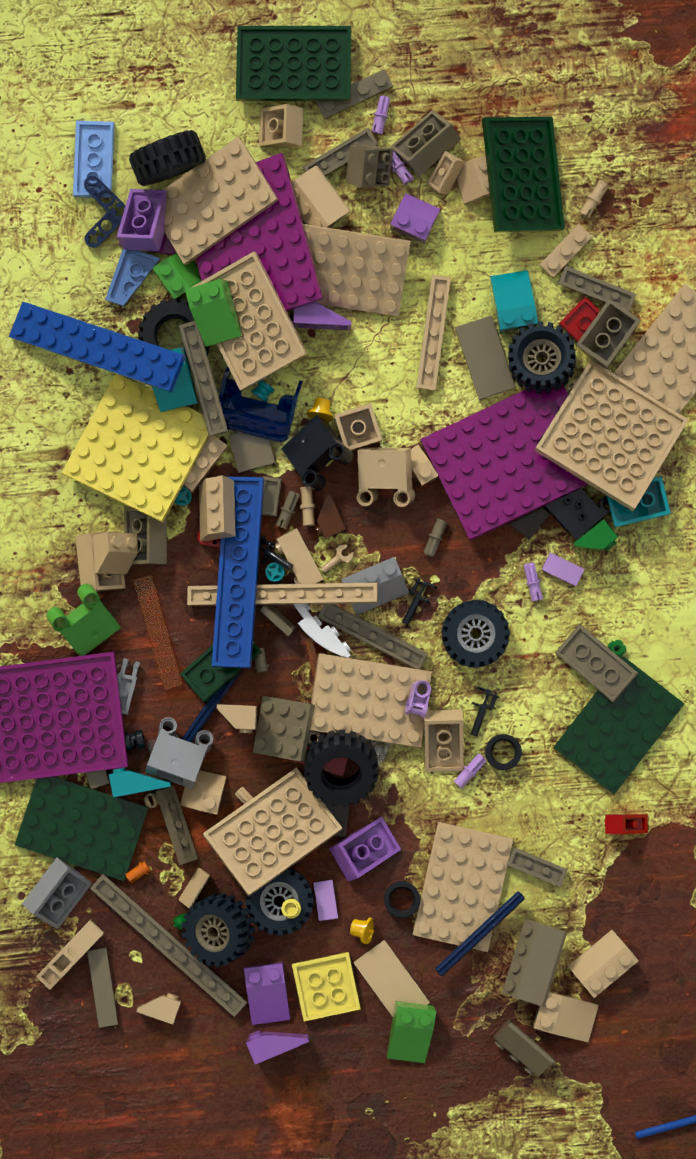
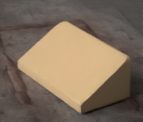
M444 151L427 184L438 193L447 195L465 162L448 151Z
M197 868L181 894L179 901L190 908L208 881L210 874L201 868Z

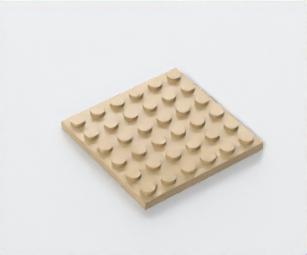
M590 360L534 451L626 508L634 511L689 419L593 360Z

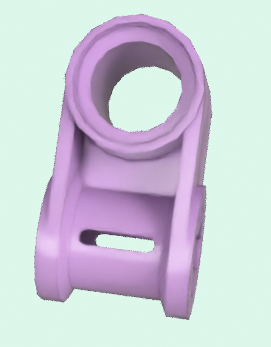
M415 681L412 684L405 706V714L411 713L419 715L423 719L425 718L431 693V686L427 681ZM419 684H423L425 686V692L423 694H419L417 692V686Z

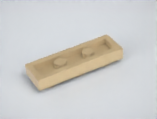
M578 224L539 266L553 279L593 236Z

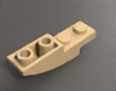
M89 920L36 977L50 990L104 932L93 921Z

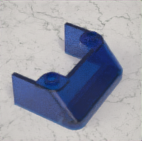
M227 365L219 394V401L227 429L276 442L286 441L292 428L303 381L299 380L294 396L283 395L279 399L278 405L241 396L242 391H240L236 381L229 379L231 371Z

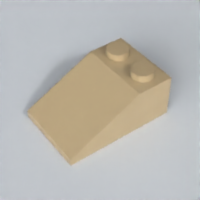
M462 709L427 710L424 718L425 772L464 770Z
M549 991L545 1006L538 1005L533 1028L589 1042L599 1005Z

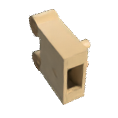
M363 447L358 450L359 492L357 494V501L360 505L369 506L377 501L379 496L377 489H398L393 499L399 507H405L414 501L415 492L412 489L411 448ZM365 492L370 494L371 500L365 498ZM401 493H405L407 495V501H404L402 499Z

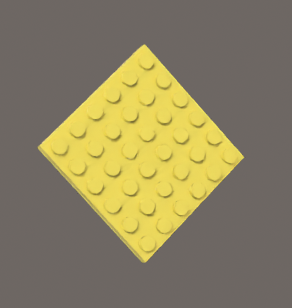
M115 374L61 473L163 523L209 438L204 416L186 406L160 412L153 390Z

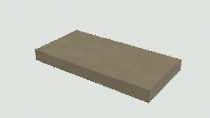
M492 316L455 327L478 399L481 400L514 389L515 385Z
M581 624L576 627L555 652V654L613 703L639 674Z

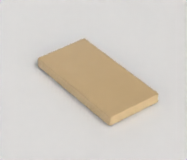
M385 940L353 962L392 1017L395 1001L423 1005L430 1003Z

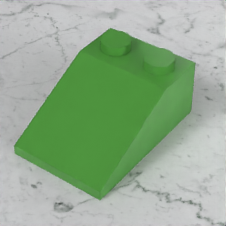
M218 279L185 290L189 308L206 347L242 336L228 280Z
M395 1001L387 1051L388 1059L425 1063L436 1017L434 1006Z

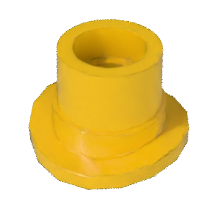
M316 398L313 408L307 411V416L312 419L315 415H318L327 422H330L334 416L330 412L331 402L325 398Z
M369 917L367 921L354 919L351 924L350 934L359 937L362 943L369 944L374 933L373 918Z

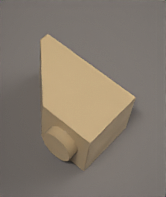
M420 446L413 447L411 449L412 473L420 486L423 487L438 478V474Z
M171 993L163 994L139 1006L136 1012L174 1024L181 1000H178L179 996Z

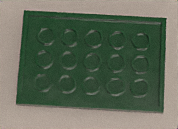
M237 26L236 101H350L352 27Z
M553 117L483 118L482 127L494 233L564 230Z
M625 657L622 660L639 673L614 703L597 690L553 746L554 749L613 795L684 705L681 700Z
M54 776L37 778L15 846L55 859L59 858L64 862L125 881V874L128 872L149 808Z

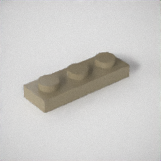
M513 847L507 863L512 868L558 887H561L568 870Z

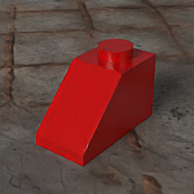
M605 814V834L648 833V814Z

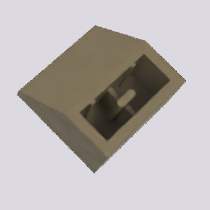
M367 144L350 145L346 183L360 188L389 186L393 148Z

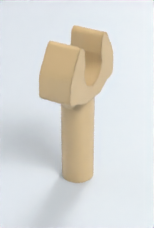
M347 544L339 545L336 548V556L321 567L324 573H327L339 562L349 563L352 560L353 552L346 557L341 554L347 548Z

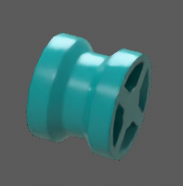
M261 380L257 382V387L252 389L251 393L267 403L268 396L275 389Z
M186 487L181 488L174 501L178 506L184 507L190 504L192 494Z
M278 563L269 564L265 571L266 577L271 582L281 581L285 574L284 568Z

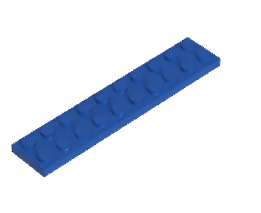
M23 301L9 335L12 339L171 393L186 358L183 354Z
M227 477L234 480L236 536L223 538L220 544L212 667L251 669L264 478Z

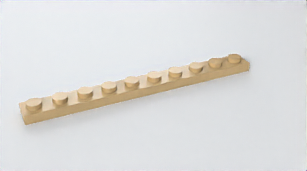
M378 583L257 585L256 605L378 603ZM188 586V606H216L217 586Z

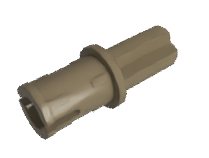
M294 491L288 493L284 506L280 508L282 511L276 526L287 529L292 514H295L294 509L300 494Z
M436 519L433 530L428 535L430 537L424 549L425 555L430 557L435 555L439 542L443 540L442 535L448 524L446 521Z

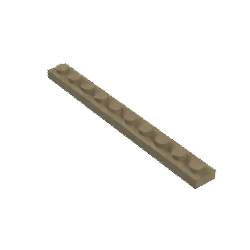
M102 874L90 889L232 1016L235 1017L246 1005L247 1001L207 965L197 960L198 957L192 956L189 953L191 952L107 876Z

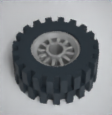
M484 600L465 601L454 607L445 618L441 632L442 643L450 657L459 664L471 668L484 667L495 662L505 652L509 643V624L503 612L497 609V606ZM474 619L478 620L477 626L475 625ZM470 620L472 621V626H473V627L470 626V624L468 623V621H470ZM481 621L485 623L482 627H480ZM488 626L489 629L483 631V628ZM473 628L481 631L479 639L471 637L470 632ZM490 632V636H486L484 633ZM464 637H469L465 642L462 639ZM482 638H486V639H489V640H488V642L486 643ZM472 640L471 645L468 646L467 643ZM479 640L484 644V646L480 647ZM474 642H476L477 648H473Z
M288 868L249 897L246 894L245 905L250 910L248 915L250 917L253 916V924H256L261 931L268 932L267 934L271 935L277 934L278 936L291 934L295 930H299L309 919L313 908V892L309 882H307L302 874ZM275 887H279V893H277ZM282 887L287 888L284 893H282ZM273 889L275 895H273L269 891ZM288 891H290V892L292 893V894L286 896V893H287ZM266 894H268L269 896H271L272 899H271V898H265V897H266ZM276 896H283L286 901L288 898L293 897L301 905L300 914L295 918L279 915L282 906L275 905L274 898ZM265 901H270L272 903L266 905ZM273 906V908H272L271 911H269V910L267 909V908ZM275 909H277V915L273 914Z

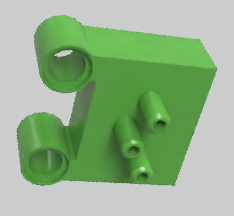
M83 584L78 588L77 594L83 604L67 616L58 607L51 608L46 614V618L52 628L63 635L79 656H85L121 628L116 619L100 601L98 593L90 584Z

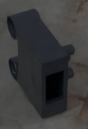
M315 415L281 448L302 477V483L314 491H321L325 487L326 479L318 472L331 459L342 465H348L353 460L352 450L345 447L328 422L318 415Z
M582 489L543 506L575 542L603 516L611 513L610 510H606L603 507V501L607 500V496L603 497L597 506Z

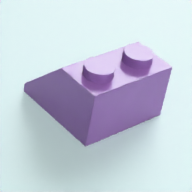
M405 194L390 224V229L425 244L440 209Z

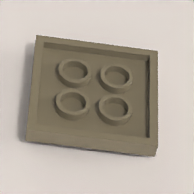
M263 696L253 753L305 762L315 705Z

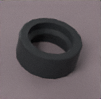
M498 734L492 737L485 748V757L488 763L499 770H509L515 767L522 756V749L518 740L508 734ZM499 741H507L514 747V757L508 763H499L492 756L493 746Z
M397 881L386 889L384 905L393 916L407 918L418 910L420 894L411 883ZM398 888L408 889L413 895V904L405 911L396 910L391 904V895Z

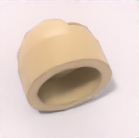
M148 793L145 796L144 803L148 808L158 806L159 802L156 793ZM151 795H152L153 802H154V804H155V805H152V806H151V803H150V800H149V797H148V796H151Z

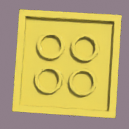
M349 952L292 964L304 1021L361 1009Z

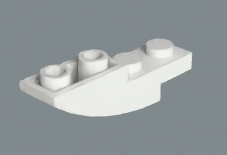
M294 604L295 608L304 618L298 624L311 639L334 654L345 658L351 656L349 652L352 650L345 641L343 643L340 642L337 638L340 634L334 626L330 628L327 625L321 629L322 623L317 616L312 617L308 612L311 609L308 604Z

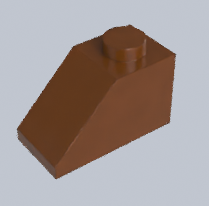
M330 494L325 498L317 519L318 526L315 527L319 537L324 536V539H328L346 530Z

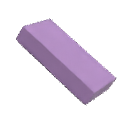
M549 553L541 569L575 587L584 571L583 568L552 553Z
M333 880L313 882L319 921L338 918Z

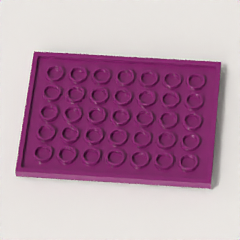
M280 153L256 162L279 201L197 257L196 262L201 281L248 254L254 251L257 252L287 312L324 298L284 154Z
M563 383L560 390L556 391L554 387L551 389L552 393L546 394V390H541V394H536V389H532L531 393L525 389L420 439L470 541L589 485L534 451L569 395Z
M115 652L0 666V783L129 767Z

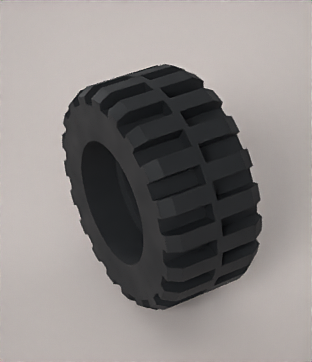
M194 130L179 132L159 139L135 150L129 156L137 182L141 186L152 185L181 175L206 160L201 142Z
M171 298L170 301L162 300L160 304H154L150 307L151 310L143 315L142 322L140 321L138 339L160 347L157 333L164 322L170 319H181L187 323L195 321L188 301ZM204 344L206 354L208 355L210 346L206 347Z
M333 730L329 731L327 736L324 734L320 735L318 742L314 740L310 744V749H307L304 776L309 791H313V796L317 799L321 797V802L325 804L330 802L332 806L338 807V804H343V807H346L352 802L355 805L360 802L361 798L363 800L369 796V792L374 790L375 783L378 780V761L373 745L370 742H366L364 736H356V732L353 731L345 733V730H339L338 733H334ZM344 757L356 762L360 768L349 778L336 779L325 773L323 767L334 758Z

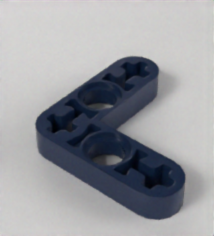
M89 176L84 181V188L107 211L85 235V243L89 247L95 248L100 246L122 220L121 215L118 217L115 215L117 211L113 207L111 211L108 207L112 206L115 200L118 201L115 205L120 209L122 207L125 209L126 205L99 178ZM90 180H97L96 186L99 189H101L102 186L105 188L98 194L97 197L95 196V193H97V191L94 188H88L90 186V184L88 183ZM104 193H109L112 196V201L108 204H104L101 201V196ZM104 220L111 221V230L104 231L101 225ZM98 227L100 232L104 233L105 236L102 237V235H99L97 237L98 242H93L90 244L89 236L96 235L98 231H96L95 229Z

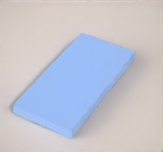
M76 121L73 197L93 198L84 188V181L89 176H96L112 191L114 122ZM90 180L88 182L90 184L88 188H94L97 191L95 193L96 197L105 189L103 186L101 189L96 186L97 180ZM104 193L101 198H112L109 193Z

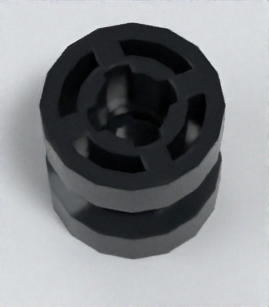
M142 729L136 730L135 733L125 732L127 751H132L133 748H145Z

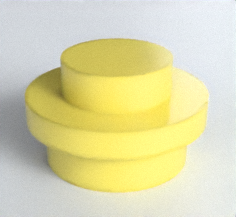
M288 899L282 904L281 910L285 917L295 918L301 912V905L295 899Z

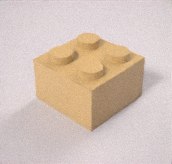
M371 403L334 415L342 443L350 450L356 451L382 442Z

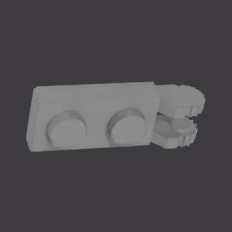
M124 658L121 671L118 673L122 713L128 715L140 662H135L132 676L125 674L129 662L128 659Z

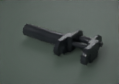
M261 536L260 550L264 552V559H261L260 563L265 564L270 558L288 571H291L294 565L271 551L274 548L275 542H268L266 536ZM263 543L267 545L266 549L261 547Z
M414 578L416 582L412 590H408L411 592V595H417L402 620V623L408 626L421 600L428 604L430 603V601L422 597L425 587L428 585L434 589L438 588L425 580L421 582L420 578ZM419 583H420V584H422L423 586H422L420 592L417 593V592H415V591H416V589H417V587H418V585H419Z
M478 686L477 689L486 692V697L482 705L472 702L473 705L479 707L471 731V735L478 737L486 713V707H489L491 711L492 709L496 710L494 705L496 699L500 698L497 696L498 693L491 694L492 691ZM489 695L493 696L491 704L487 705Z

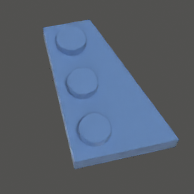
M123 249L105 300L124 307L153 270V267L160 261V258L138 250Z

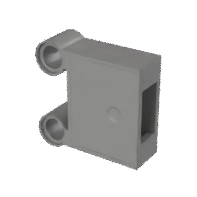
M169 717L164 718L160 722L158 737L145 773L193 789L205 755L211 749L213 735L206 730L200 731L196 736L195 744L174 737L177 728L176 721ZM164 727H169V728H171L172 730H171V731H165L163 728H164ZM200 740H206L208 744H202Z

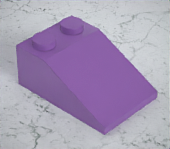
M130 189L117 234V239L124 250H160L164 236L166 190Z
M317 302L294 309L293 324L295 328L351 330V321Z
M379 817L330 847L329 850L349 882L361 877L400 851L401 848L384 819Z
M283 962L244 967L252 1025L290 1020Z
M258 1030L249 1034L246 1044L256 1065L308 1043L309 1035L266 1031L261 1033Z

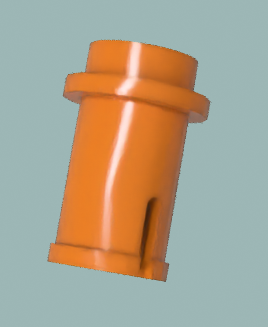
M145 861L139 862L138 866L125 875L133 884L145 874L149 875L148 872L151 869Z

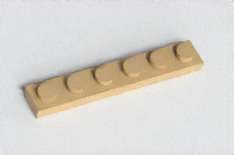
M432 275L416 389L436 390L451 277Z

